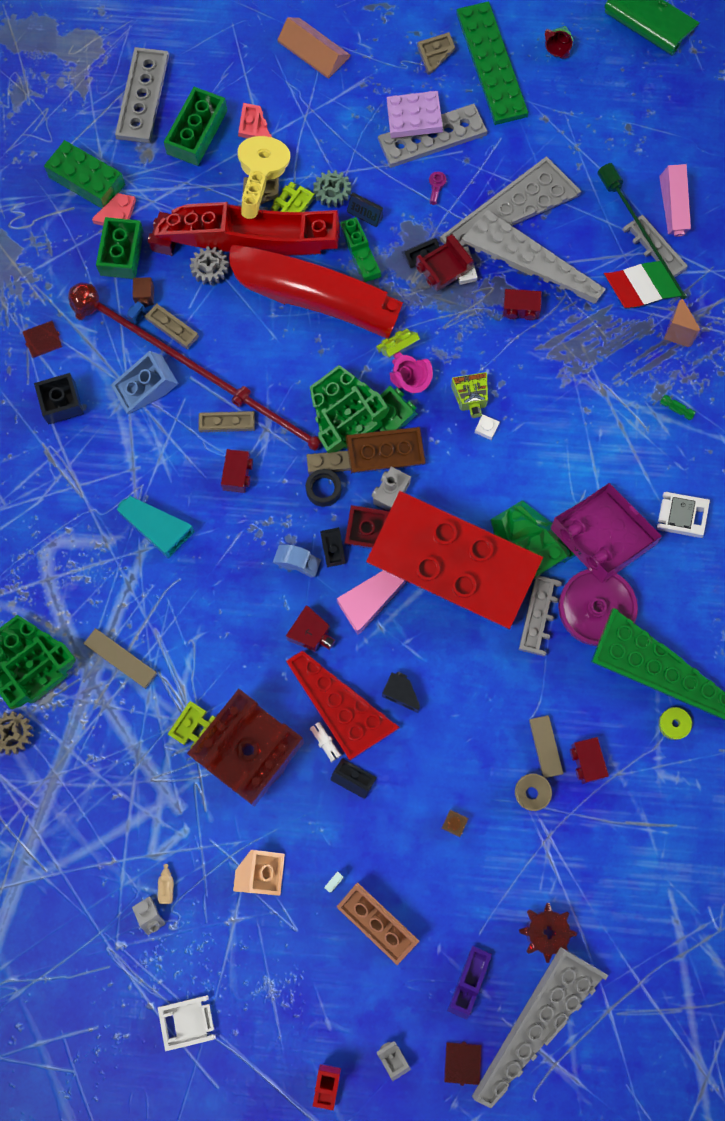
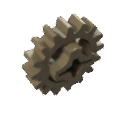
M12 711L9 716L8 713L4 712V718H0V753L3 754L5 752L6 755L10 756L13 751L17 755L19 754L18 749L25 751L24 745L31 744L28 738L34 736V734L29 732V730L33 729V726L27 725L30 720L28 718L23 719L24 715L21 713L17 715L16 712ZM9 731L14 732L13 736L8 734Z

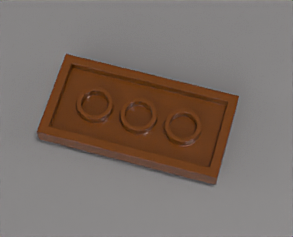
M420 427L346 436L351 474L390 469V467L403 468L425 464Z

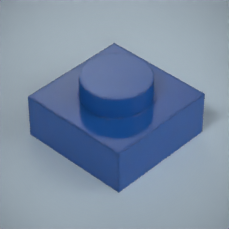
M137 301L135 305L129 308L127 317L131 323L137 325L146 315L144 305Z

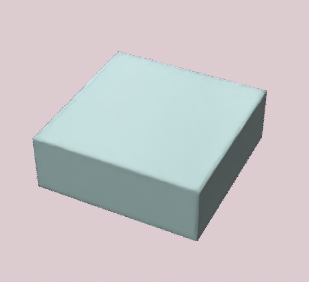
M337 871L324 888L329 893H332L343 880V876Z

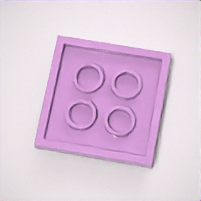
M438 91L387 97L391 138L443 132Z

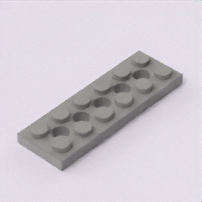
M134 48L115 133L116 139L145 143L151 142L169 58L168 51ZM147 64H153L150 68L145 67ZM144 78L150 79L148 82H142ZM141 93H146L144 97L138 96ZM138 107L143 108V110L140 112L135 111V109H137ZM134 122H140V125L132 126Z
M475 104L441 114L443 132L434 133L437 135L435 138L429 137V134L391 138L390 132L379 135L378 141L390 168L486 136V127ZM465 122L468 123L469 126L463 127L460 124ZM451 128L453 131L448 133L444 129ZM419 139L421 142L416 144L412 140ZM403 144L405 147L398 149L396 145Z

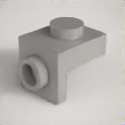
M150 896L132 907L139 926L147 935L158 931L165 925Z
M395 1041L385 1043L377 1052L392 1081L411 1070Z

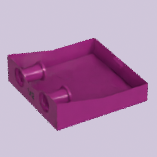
M610 483L582 502L556 516L551 526V530L602 584L658 544L662 537Z

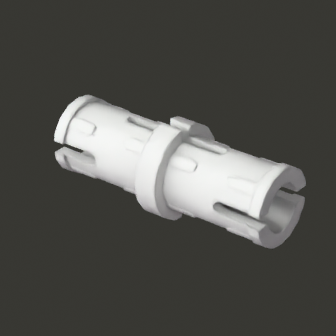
M321 722L315 724L319 732L315 726H312L310 731L318 740L319 747L323 748L330 762L336 760L332 752L336 758L341 757L342 755L332 742L333 738L328 736Z

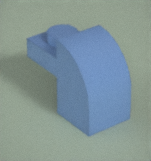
M279 545L273 563L287 570H297L309 577H315L321 559L311 555L310 551L301 547Z

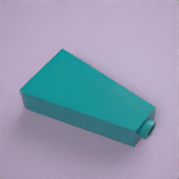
M131 496L122 500L117 508L119 514L168 559L195 532L189 523Z

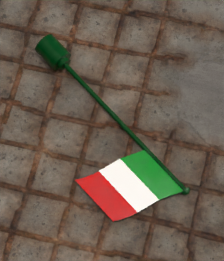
M613 163L602 166L597 172L601 181L609 192H618L659 259L656 262L639 264L621 271L603 273L624 309H630L664 299L677 297L685 299L687 293L684 294L621 192L620 188L622 187L623 179Z

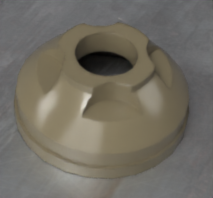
M527 774L517 782L515 797L519 805L524 809L538 811L549 804L552 797V789L549 782L543 776ZM532 787L537 790L538 795L536 799L531 800L526 796L528 788Z

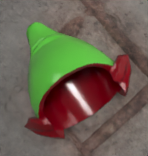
M563 26L553 30L546 29L545 46L547 51L555 57H560L561 59L568 58L573 44V36L568 31V28Z

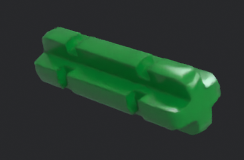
M664 395L660 401V404L665 407L668 406L670 410L679 415H684V418L692 420L695 415L694 410L687 409V406L676 400H671V397Z

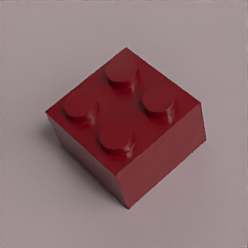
M351 505L345 545L372 549L389 511Z

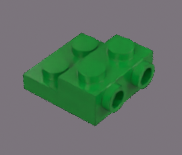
M389 386L381 394L389 407V411L386 417L381 420L382 426L379 428L380 431L398 430L402 426L405 427L418 415L415 412L417 407L410 400L407 402L403 398L405 394L398 387L395 389Z

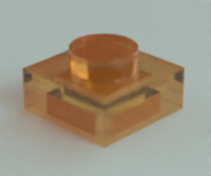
M450 810L441 829L460 838L469 818Z

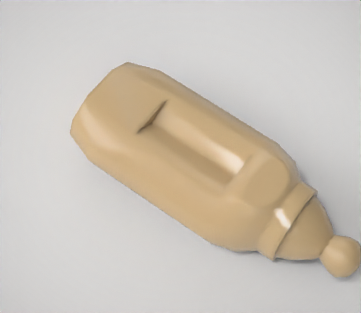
M164 864V869L158 879L159 904H171L173 902L174 880L168 869V864Z

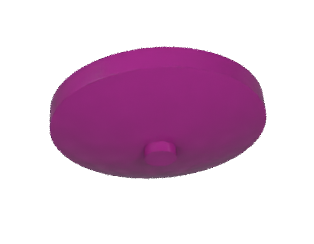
M589 569L581 571L566 583L560 594L559 615L564 627L575 639L588 645H598L612 608L617 609L626 618L631 619L633 623H635L637 618L638 605L635 593L629 583L618 574H615L602 584Z

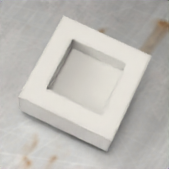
M482 415L475 433L492 440L499 421Z

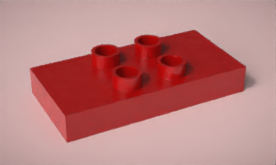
M399 491L366 562L493 623L510 629L543 557Z

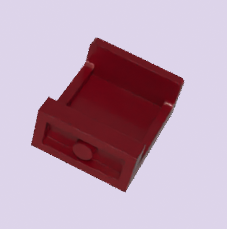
M453 234L446 238L444 245L423 258L421 255H418L416 260L418 272L424 274L428 285L434 287L436 291L471 271L473 267V259Z

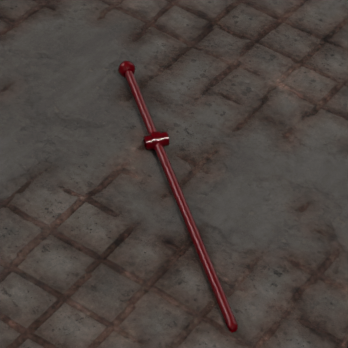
M92 297L87 298L89 305L233 395L234 397L231 401L236 406L240 407L246 403L306 441L311 450L315 451L321 447L322 442L318 436L308 435L250 398L251 391L247 387L234 388Z

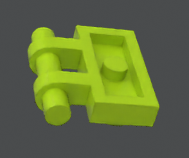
M290 182L288 186L282 189V194L275 198L271 210L278 211V209L282 208L280 212H305L314 200L315 194L302 186L294 190L296 185Z
M408 329L399 330L393 337L382 340L376 346L378 352H382L384 356L390 357L420 340L417 332Z
M189 701L168 735L184 746L189 739L192 740L194 743L190 749L197 753L199 748L203 747L206 743L205 739L210 731L213 732L215 729L214 725L218 719L212 715L207 722L203 719L207 711ZM200 724L204 728L197 737L193 733Z

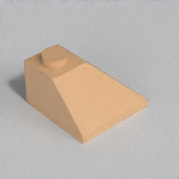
M250 850L235 870L233 891L280 896L285 854Z

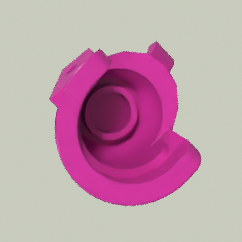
M400 351L393 354L395 359L392 360L394 367L393 372L390 373L391 382L399 389L403 388L410 393L424 391L431 383L433 376L431 362L428 359L416 361L411 356L402 355Z

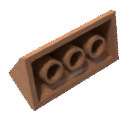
M287 17L277 39L281 45L328 79L350 58L349 53L301 18Z
M358 882L337 905V908L396 965L419 943V940Z

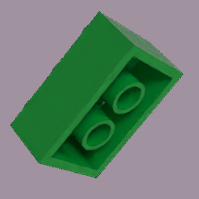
M105 217L96 261V267L100 276L136 278L144 235L140 220Z

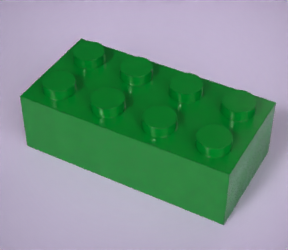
M193 87L164 140L167 155L198 166L227 113L225 98Z
M65 140L44 165L50 179L101 209L125 186L121 172Z

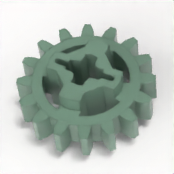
M328 170L326 175L322 172L321 178L316 177V182L313 183V192L316 195V200H321V205L327 203L328 208H330L331 204H334L335 208L337 203L344 205L343 200L348 201L349 195H351V182H349L348 176L344 177L343 172L337 174V170L334 173Z

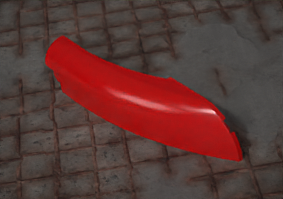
M228 202L187 204L177 207L171 211L172 213L169 216L163 217L160 220L154 233L156 238L200 248H207L209 246L210 249L216 247L219 251L230 252L232 245H238L282 255L321 254V249H338L340 225L337 210L312 212L258 210L255 218L247 219L241 214L242 207L230 205Z
M232 245L230 248V267L234 272L235 278L247 289L284 305L290 304L320 312L359 326L384 338H389L403 302L387 296L388 292L337 271L293 257L245 246Z

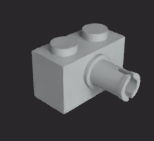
M390 467L388 472L385 471L383 473L380 487H376L372 493V497H374L373 504L389 512L399 491L405 493L411 483V476L393 467Z

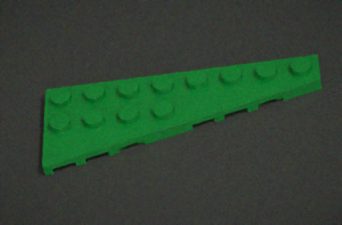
M612 608L591 663L725 720V692L700 674L697 669L684 662L681 657L664 644L651 637L648 632L634 624L631 619L626 618L617 609Z

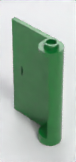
M608 0L604 6L607 15L671 56L677 51L682 40L700 23L665 0Z

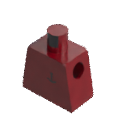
M307 605L286 635L288 641L314 652L317 651L320 645L330 650L336 641L327 635L330 631V626Z

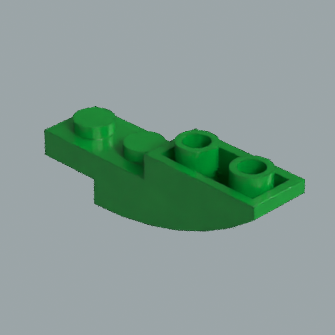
M357 217L340 222L348 249L364 282L380 278L381 271L369 248L368 240Z

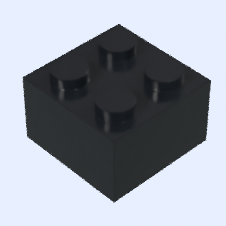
M71 373L34 383L41 412L48 425L84 414L76 383Z

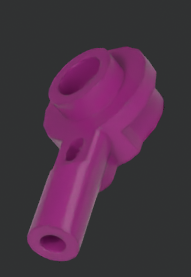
M434 172L429 177V183L432 186L430 204L432 205L437 204L439 191L446 184V176L442 172Z

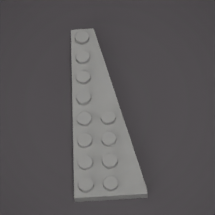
M546 156L440 236V241L445 244L446 238L453 234L460 243L464 235L487 210L513 226L580 196L581 190Z
M489 210L479 218L460 241L462 246L467 244L474 247L478 253L483 251L490 254L494 260L501 259L512 268L531 276L535 274L542 277L546 283L551 281L558 284L562 290L569 289L577 294L576 296L596 304L606 290Z
M560 947L474 1091L473 1099L492 1108L508 1090L509 1083L516 1077L521 1076L525 1065L530 1060L534 1061L537 1058L536 1053L544 1044L547 1046L567 1024L568 1017L582 1007L581 1002L589 993L593 995L596 991L594 988L602 979L606 980L608 975Z

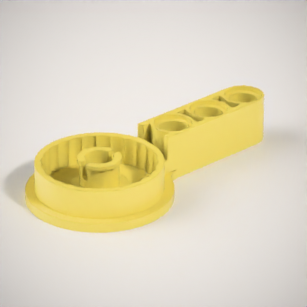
M251 137L244 140L238 147V159L241 163V168L249 175L242 196L241 208L242 216L247 219L255 218L258 214L266 187V180L281 176L290 162L288 147L272 137Z

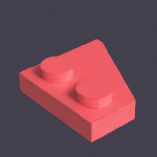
M243 103L238 137H272L267 129V123L263 118L261 107Z
M118 193L93 217V223L103 226L105 217L130 219L136 202L135 197Z

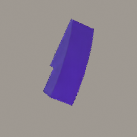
M474 946L471 947L450 1001L448 1012L466 1020L468 1019L492 954Z

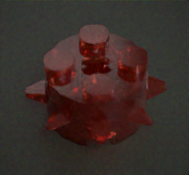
M546 903L543 912L535 913L528 910L527 913L530 921L527 923V927L519 929V933L526 935L530 943L526 952L528 954L534 951L544 954L546 962L549 963L552 954H557L560 947L568 951L567 945L570 938L577 936V932L570 930L567 923L568 911L562 914L553 912L550 903ZM548 926L553 932L550 938L543 933L544 930H547Z

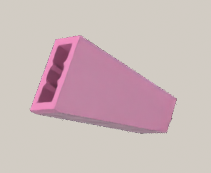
M687 164L668 165L660 175L661 191L668 235L674 234L675 237L684 236L691 229Z
M381 571L337 598L338 605L357 635L368 626L406 584V581Z

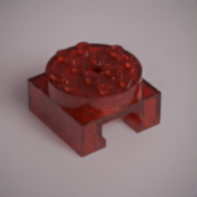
M238 689L187 754L255 807L269 787L283 774L287 764L304 744V739L286 724H281L259 707L256 701ZM247 746H253L254 755H244V749Z

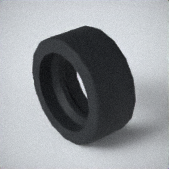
M319 469L309 475L305 484L307 497L316 506H331L340 498L342 491L341 482L337 474L331 470ZM321 478L330 479L335 486L333 494L326 498L317 497L312 489L316 480Z

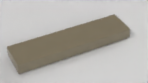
M96 628L83 643L145 689L158 674Z

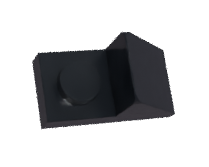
M339 527L320 531L327 567L346 564Z

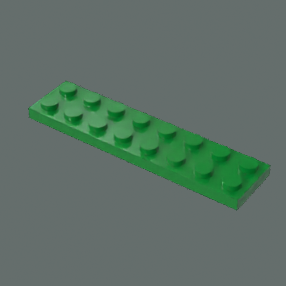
M489 1L458 8L456 14L494 124L498 125L527 118L528 110Z

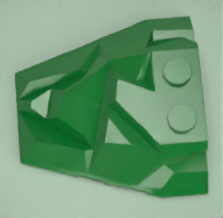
M340 365L310 386L312 403L317 414L315 420L319 425L320 431L318 436L328 453L337 452L342 448L347 449V435L375 432L382 426L381 420L386 417L389 411V407L378 392L372 390L367 384L358 380Z
M523 500L490 520L494 535L543 557L533 581L536 577L562 561L565 563L576 556L551 530L552 523Z
M16 615L0 627V695L11 710L21 707L25 703H35L67 678V671L73 667L76 659L65 644L52 638L46 632L44 633L19 615Z

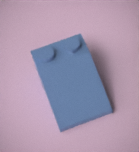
M148 351L115 380L111 386L126 413L130 414L165 396L178 385V382L163 356Z

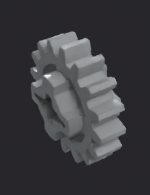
M207 246L206 251L200 248L199 254L194 253L195 258L190 259V269L192 276L196 277L197 282L202 280L203 285H205L208 281L212 285L213 281L219 283V278L225 279L224 274H228L229 262L227 256L223 255L222 250L217 252L216 247L210 250L209 246Z

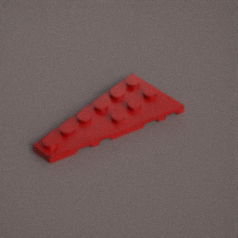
M303 650L286 661L349 761L400 729L399 726L376 710L365 699L342 683L332 673L328 672Z

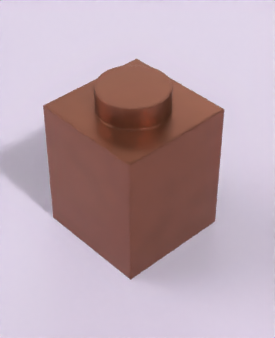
M151 277L133 278V300L135 304L138 301L144 307L154 305V284Z

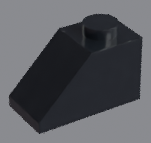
M392 672L382 692V697L418 713L420 705L410 680L403 673L397 672L395 674Z

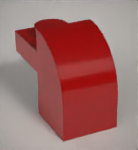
M320 1064L313 1107L334 1111L341 1068Z

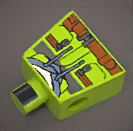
M487 372L453 377L451 388L460 410H470L471 418L482 416L481 408L486 407L488 401Z

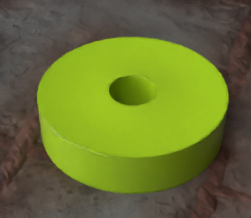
M673 707L661 714L658 725L661 733L666 738L680 740L690 733L692 720L685 710ZM673 720L678 722V727L672 725Z

